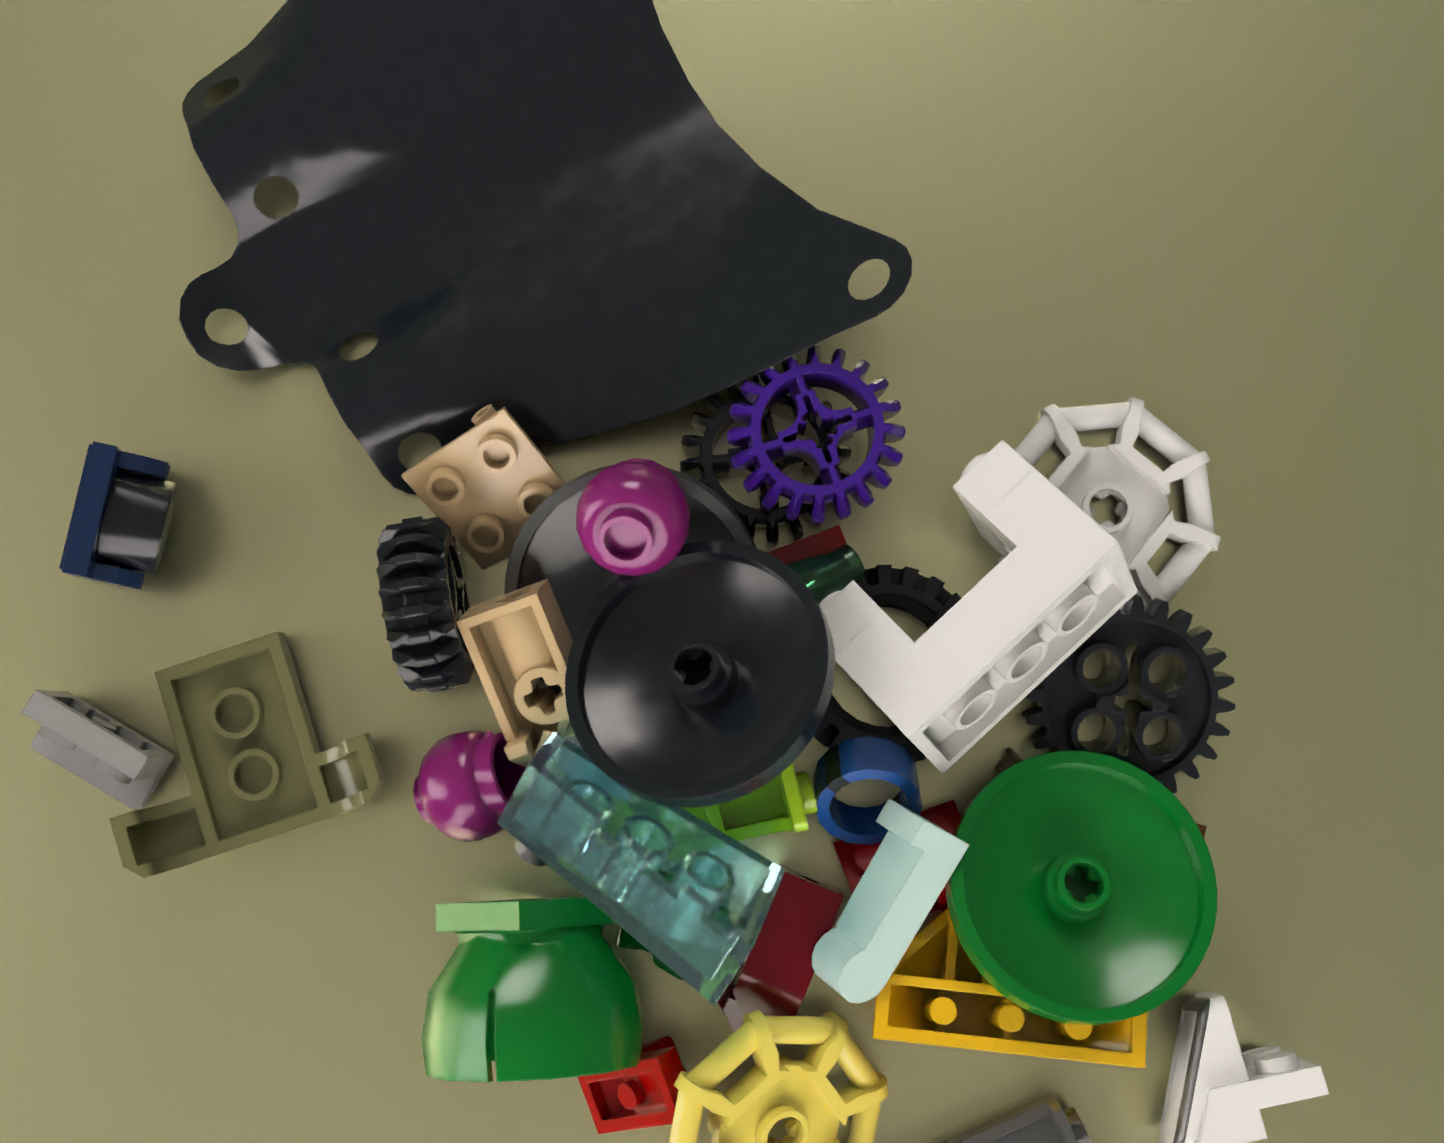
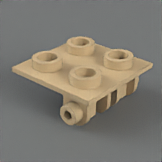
M491 404L480 409L472 417L471 421L475 425L473 428L401 475L434 515L451 528L452 535L481 569L512 550L513 544L529 516L549 495L566 483L506 408L503 407L496 411Z

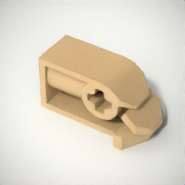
M548 578L470 606L456 622L507 742L504 747L509 761L524 767H542L547 765L558 735L565 736L570 726L565 698V674L573 639ZM541 677H543L544 682L548 686L557 684L560 686L561 689L557 696L554 695L550 687L542 689L538 687L537 683Z

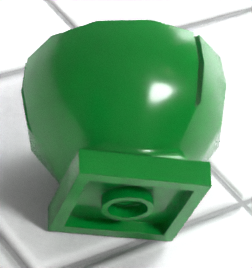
M626 895L436 904V932H455L458 934L460 943L428 991L421 1037L426 1076L444 1081L491 1082L493 1081L491 1061H495L497 1082L570 1078L605 1074L637 1066L641 1060L644 1020L636 980L603 936L605 925L627 923Z

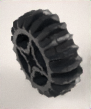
M754 375L752 381L765 387L760 375ZM739 382L728 387L729 397L732 401L729 404H726L715 393L706 398L707 405L715 417L712 419L698 412L692 414L690 418L691 425L704 434V436L685 435L682 437V448L690 453L698 454L699 457L687 458L681 461V473L689 476L701 475L698 481L717 492L730 504L744 522L753 539L755 527H766V542L768 546H776L778 544V526L784 524L794 541L801 539L804 534L799 520L801 516H804L811 525L819 528L822 524L812 523L810 504L801 503L800 513L796 521L786 519L788 505L779 508V500L770 511L763 508L762 501L768 491L766 483L756 490L760 509L749 507L736 501L722 488L715 475L728 474L729 478L746 479L749 474L755 471L754 466L743 470H734L731 465L732 456L748 449V447L728 449L727 454L713 455L716 444L722 434L732 424L737 422L730 417L731 405L734 403L753 404L742 395ZM787 394L776 401L764 417L761 432L765 435V441L777 438L771 414L784 417L793 423L795 422L792 411L793 401ZM828 401L821 402L827 408L832 409V405ZM807 415L805 434L809 439L814 440L817 448H821L824 455L826 451L824 444L828 434L834 435L835 431L830 432L829 429L818 431L814 422L810 423ZM845 445L837 446L840 463L849 460L851 448ZM798 459L784 461L783 465L776 462L774 464L785 475L801 472L802 467H810L805 461ZM839 468L842 479L850 476L849 472ZM816 477L812 485L823 484L821 479H817ZM832 503L825 504L826 507L833 508Z
M422 516L402 519V523L387 525L385 530H382L378 540L379 547L376 553L379 566L376 571L379 578L380 591L378 593L382 603V617L386 625L387 640L390 642L392 649V660L397 663L398 675L404 680V683L411 691L416 692L428 690V692L434 693L452 690L453 686L469 683L475 666L456 622L469 609L470 601L465 572L461 563V554L457 550L456 539L451 533V528L439 517L423 519Z

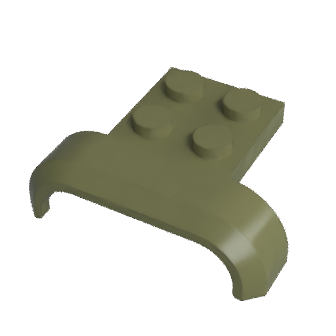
M277 631L154 672L191 795L154 807L134 810L109 820L123 867L146 878L374 802L384 783V777L370 733L344 740L342 744L321 752L285 633Z

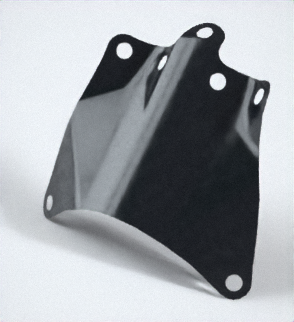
M288 0L245 48L199 80L187 93L182 103L183 116L193 148L211 182L233 215L238 228V244L232 257L217 268L201 274L190 282L180 299L179 321L187 340L202 358L217 367L235 371L258 370L296 362L313 365L319 371L326 390L343 421L366 450L382 476L394 488L408 494L416 493L401 477L402 473L408 469L401 463L398 457V448L401 442L409 435L428 433L438 439L441 447H444L473 428L475 425L471 421L472 417L480 409L491 404L496 411L505 407L537 448L542 449L674 412L750 378L833 335L875 318L891 308L901 297L912 274V258L906 246L891 237L815 208L762 169L717 124L688 81L661 27L652 0ZM236 78L239 80V86L230 97L213 106L203 105V98L212 87L226 79ZM272 176L283 177L289 180L296 187L298 193V204L295 210L288 216L280 219L263 215L258 210L254 201V192L258 184ZM872 259L886 262L890 269V278L879 294L865 300L855 299L850 295L848 282L852 273L859 265ZM217 309H230L240 313L247 321L249 327L244 340L231 345L220 344L211 340L205 329L206 319L209 314ZM363 331H372L378 335V342L375 348L364 357L352 361L342 360L339 357L341 345L351 336Z

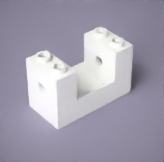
M1001 440L989 453H982L972 459L963 470L961 479L953 485L954 490L981 536L1004 559L918 640L914 642L854 580L842 591H835L828 595L819 604L832 634L835 661L942 774L1138 592L1119 542L1004 440Z

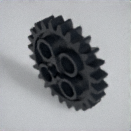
M1135 594L1124 604L1123 610L1119 609L1025 697L1036 701L1037 706L1023 711L1021 718L1026 724L1042 725L1028 739L1035 749L1051 747L1047 753L1087 751L1115 757L1147 772L1174 794L1177 792L1175 773L1182 770L1195 780L1200 777L1192 761L1197 754L1213 760L1218 757L1214 749L1206 743L1209 736H1229L1230 731L1216 721L1217 713L1235 710V704L1219 696L1218 690L1235 683L1234 677L1225 672L1213 671V668L1227 657L1226 653L1216 647L1202 650L1213 633L1203 626L1195 627L1187 632L1193 616L1189 612L1179 609L1167 619L1169 612L1168 602L1156 597L1150 603L1146 612H1144L1142 597ZM1129 642H1134L1136 649L1132 653L1128 670L1125 648ZM1096 650H1107L1111 661L1109 669L1099 678H1085L1083 675V664L1088 655ZM1171 653L1174 660L1172 673L1162 682L1152 683L1149 680L1148 674L1151 662L1161 654ZM1130 686L1138 692L1137 700L1126 701L1123 710L1114 701L1116 696L1122 697L1127 695ZM1092 714L1104 715L1105 727L1099 737L1092 741L1078 740L1077 731L1079 724L1084 718ZM1157 718H1167L1169 728L1164 739L1154 745H1145L1143 743V733L1149 722ZM1125 727V735L1128 738L1127 750L1120 754L1117 752V748L1121 743Z

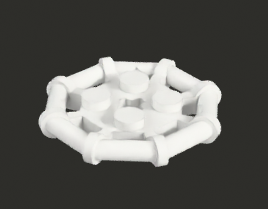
M1130 397L1127 402L1065 408H1059L1057 405L1051 404L1040 411V420L1017 446L1015 451L1034 467L1054 442L1065 458L1049 476L1048 480L1092 519L1094 509L1090 505L1092 497L1094 496L1102 500L1109 496V494L1114 496L1118 501L1114 508L1115 513L1120 517L1118 523L1114 525L1110 521H1105L1099 525L1119 542L1138 590L1136 594L1142 597L1144 612H1146L1155 597L1169 603L1210 551H1218L1221 537L1215 534L1206 464L1211 459L1206 450L1199 452L1145 409L1144 400ZM1117 428L1115 444H1109L1107 447H1082L1076 431ZM1137 436L1173 464L1163 471L1133 448ZM1181 479L1187 523L1174 521L1173 510L1169 512L1167 495L1171 494L1170 484ZM1166 538L1181 544L1182 546L1156 576L1147 564L1149 559ZM1002 555L1001 558L997 560L998 563H1000L1004 559Z

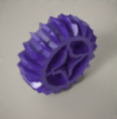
M816 345L808 348L805 365H799L797 357L794 355L782 361L783 373L780 374L774 366L760 372V378L766 387L754 381L745 380L743 382L741 393L753 405L734 403L731 405L730 417L747 426L728 430L727 443L734 446L748 447V449L732 456L731 465L734 470H743L754 466L755 471L749 474L743 482V488L746 492L756 491L765 483L770 487L762 501L763 508L770 511L776 506L780 496H783L790 500L786 510L787 520L796 521L802 503L811 505L812 523L822 524L826 513L825 504L832 503L836 516L840 520H845L851 514L850 503L847 498L849 495L863 508H868L874 502V497L866 482L876 488L887 489L892 482V478L878 464L889 467L900 464L903 454L885 443H895L902 440L906 431L905 427L899 424L884 423L885 420L897 415L901 409L898 400H887L881 403L877 400L889 385L886 378H877L869 385L862 380L865 378L870 366L864 359L856 363L852 372L843 369L846 352L842 348L835 350L830 364L820 363L821 352ZM809 387L825 388L837 392L847 398L858 410L853 411L851 407L841 410L829 409L821 404L815 390H810ZM790 393L793 401L792 411L795 422L785 430L779 431L777 438L762 442L761 425L765 415L776 401ZM807 415L810 423L814 422L818 431L828 429L830 432L835 431L834 435L828 434L824 444L826 447L824 455L822 449L817 448L813 439L804 441L801 438L797 439V435L804 436L807 426L805 422ZM867 428L868 452L866 459L853 474L842 479L838 468L840 459L837 446L843 441L852 438L855 432ZM780 459L781 462L792 459L805 461L812 467L817 479H821L823 485H810L793 480L783 474L772 461Z

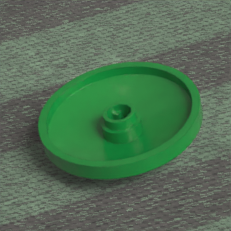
M1087 751L1049 752L1030 757L1001 772L975 796L963 812L953 835L968 843L969 847L945 885L949 914L958 939L973 965L997 991L1010 1001L1029 1012L1062 1023L1076 1025L1114 1023L1139 1016L1158 1007L1175 995L1196 972L1210 945L1215 927L1217 884L1214 866L1205 839L1192 816L1171 791L1147 772L1130 763L1100 753Z

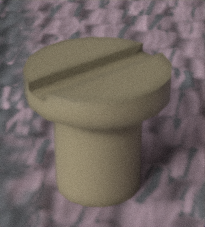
M1010 747L1006 749L1008 755L995 766L999 773L1023 761Z

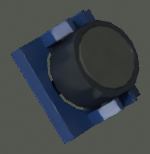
M93 441V444H89L59 569H62V573L81 579L139 590L142 589L145 574L140 572L157 574L171 525L177 490L176 483L167 481L171 467L168 462L124 452L117 446L95 441Z

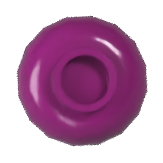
M633 458L606 467L588 482L577 503L576 530L584 550L599 566L615 574L640 576L659 571L677 557L689 535L690 508L683 488L668 468L653 460Z
M469 730L451 734L438 740L423 757L419 775L414 782V800L423 819L433 824L445 836L463 842L480 841L502 832L510 825L515 816L518 819H522L525 813L529 812L535 795L532 768L524 767L508 760L504 750L507 742L502 732L493 734L490 731Z

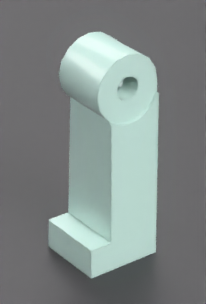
M888 798L875 821L888 829L887 834L840 915L836 928H832L819 939L812 953V967L815 974L848 1002L857 1004L871 1000L884 988L969 847L968 843Z

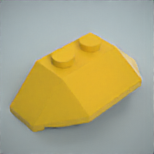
M945 909L915 935L888 982L879 994L875 996L872 1038L1145 1069L1148 1012L1114 1023L1076 1025L1054 1021L1027 1011L997 991L981 975L958 939L949 909Z

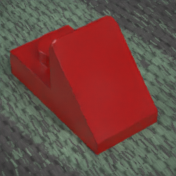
M663 1036L642 1044L641 1060L635 1067L605 1074L578 1076L598 1134L671 1125L673 1123L678 1089L674 1086V1083L681 1071H687L682 1065L676 1046L670 1036Z

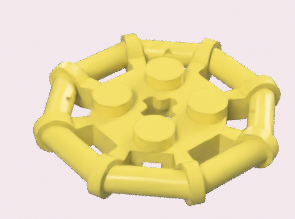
M755 1010L743 1016V1025L689 1073L680 1072L674 1083V1086L678 1089L669 1143H697L703 1107L711 1111L707 1121L708 1130L712 1135L711 1143H841L837 1139L839 1122L846 1127L847 1119L850 1115H852L847 1143H874L881 1102L889 1094L887 1078L882 1073L874 1070L849 1034L847 1020L839 1014L828 1011L820 1017L764 1016L760 1010ZM776 1044H810L804 1060H791L789 1057L778 1053ZM752 1054L755 1066L725 1093L716 1088L722 1080ZM836 1062L849 1079L848 1084L837 1091L826 1077ZM790 1117L784 1124L788 1134L778 1142L772 1136L768 1138V1134L776 1122Z

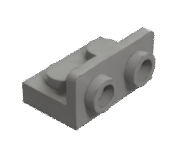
M35 690L21 712L41 724L40 729L31 742V748L134 810L145 807L175 758L174 754L70 692Z

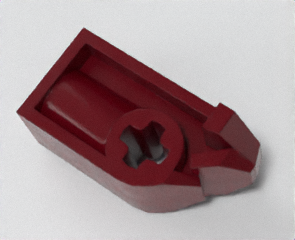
M782 864L778 865L732 982L729 983L716 978L715 984L711 989L712 995L734 1031L743 1025V1016L755 1010H760L764 1016H806L798 1012L814 974L812 953L819 939L832 929L844 898L838 887Z

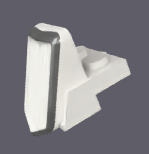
M1211 991L1194 993L1186 1000L1181 1011L1158 1143H1249L1267 1139L1260 1109L1329 1094L1321 1065L1296 1056L1295 1051L1282 1052L1279 1045L1255 1048L1241 1053L1224 996Z

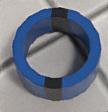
M869 736L848 739L829 748L817 762L813 775L815 800L818 810L817 816L819 823L830 835L847 843L870 845L881 843L887 834L888 829L875 822L886 802L878 806L864 808L849 806L834 797L842 787L859 780H884L898 786L901 791L892 800L920 815L922 800L916 763L905 747L889 739Z

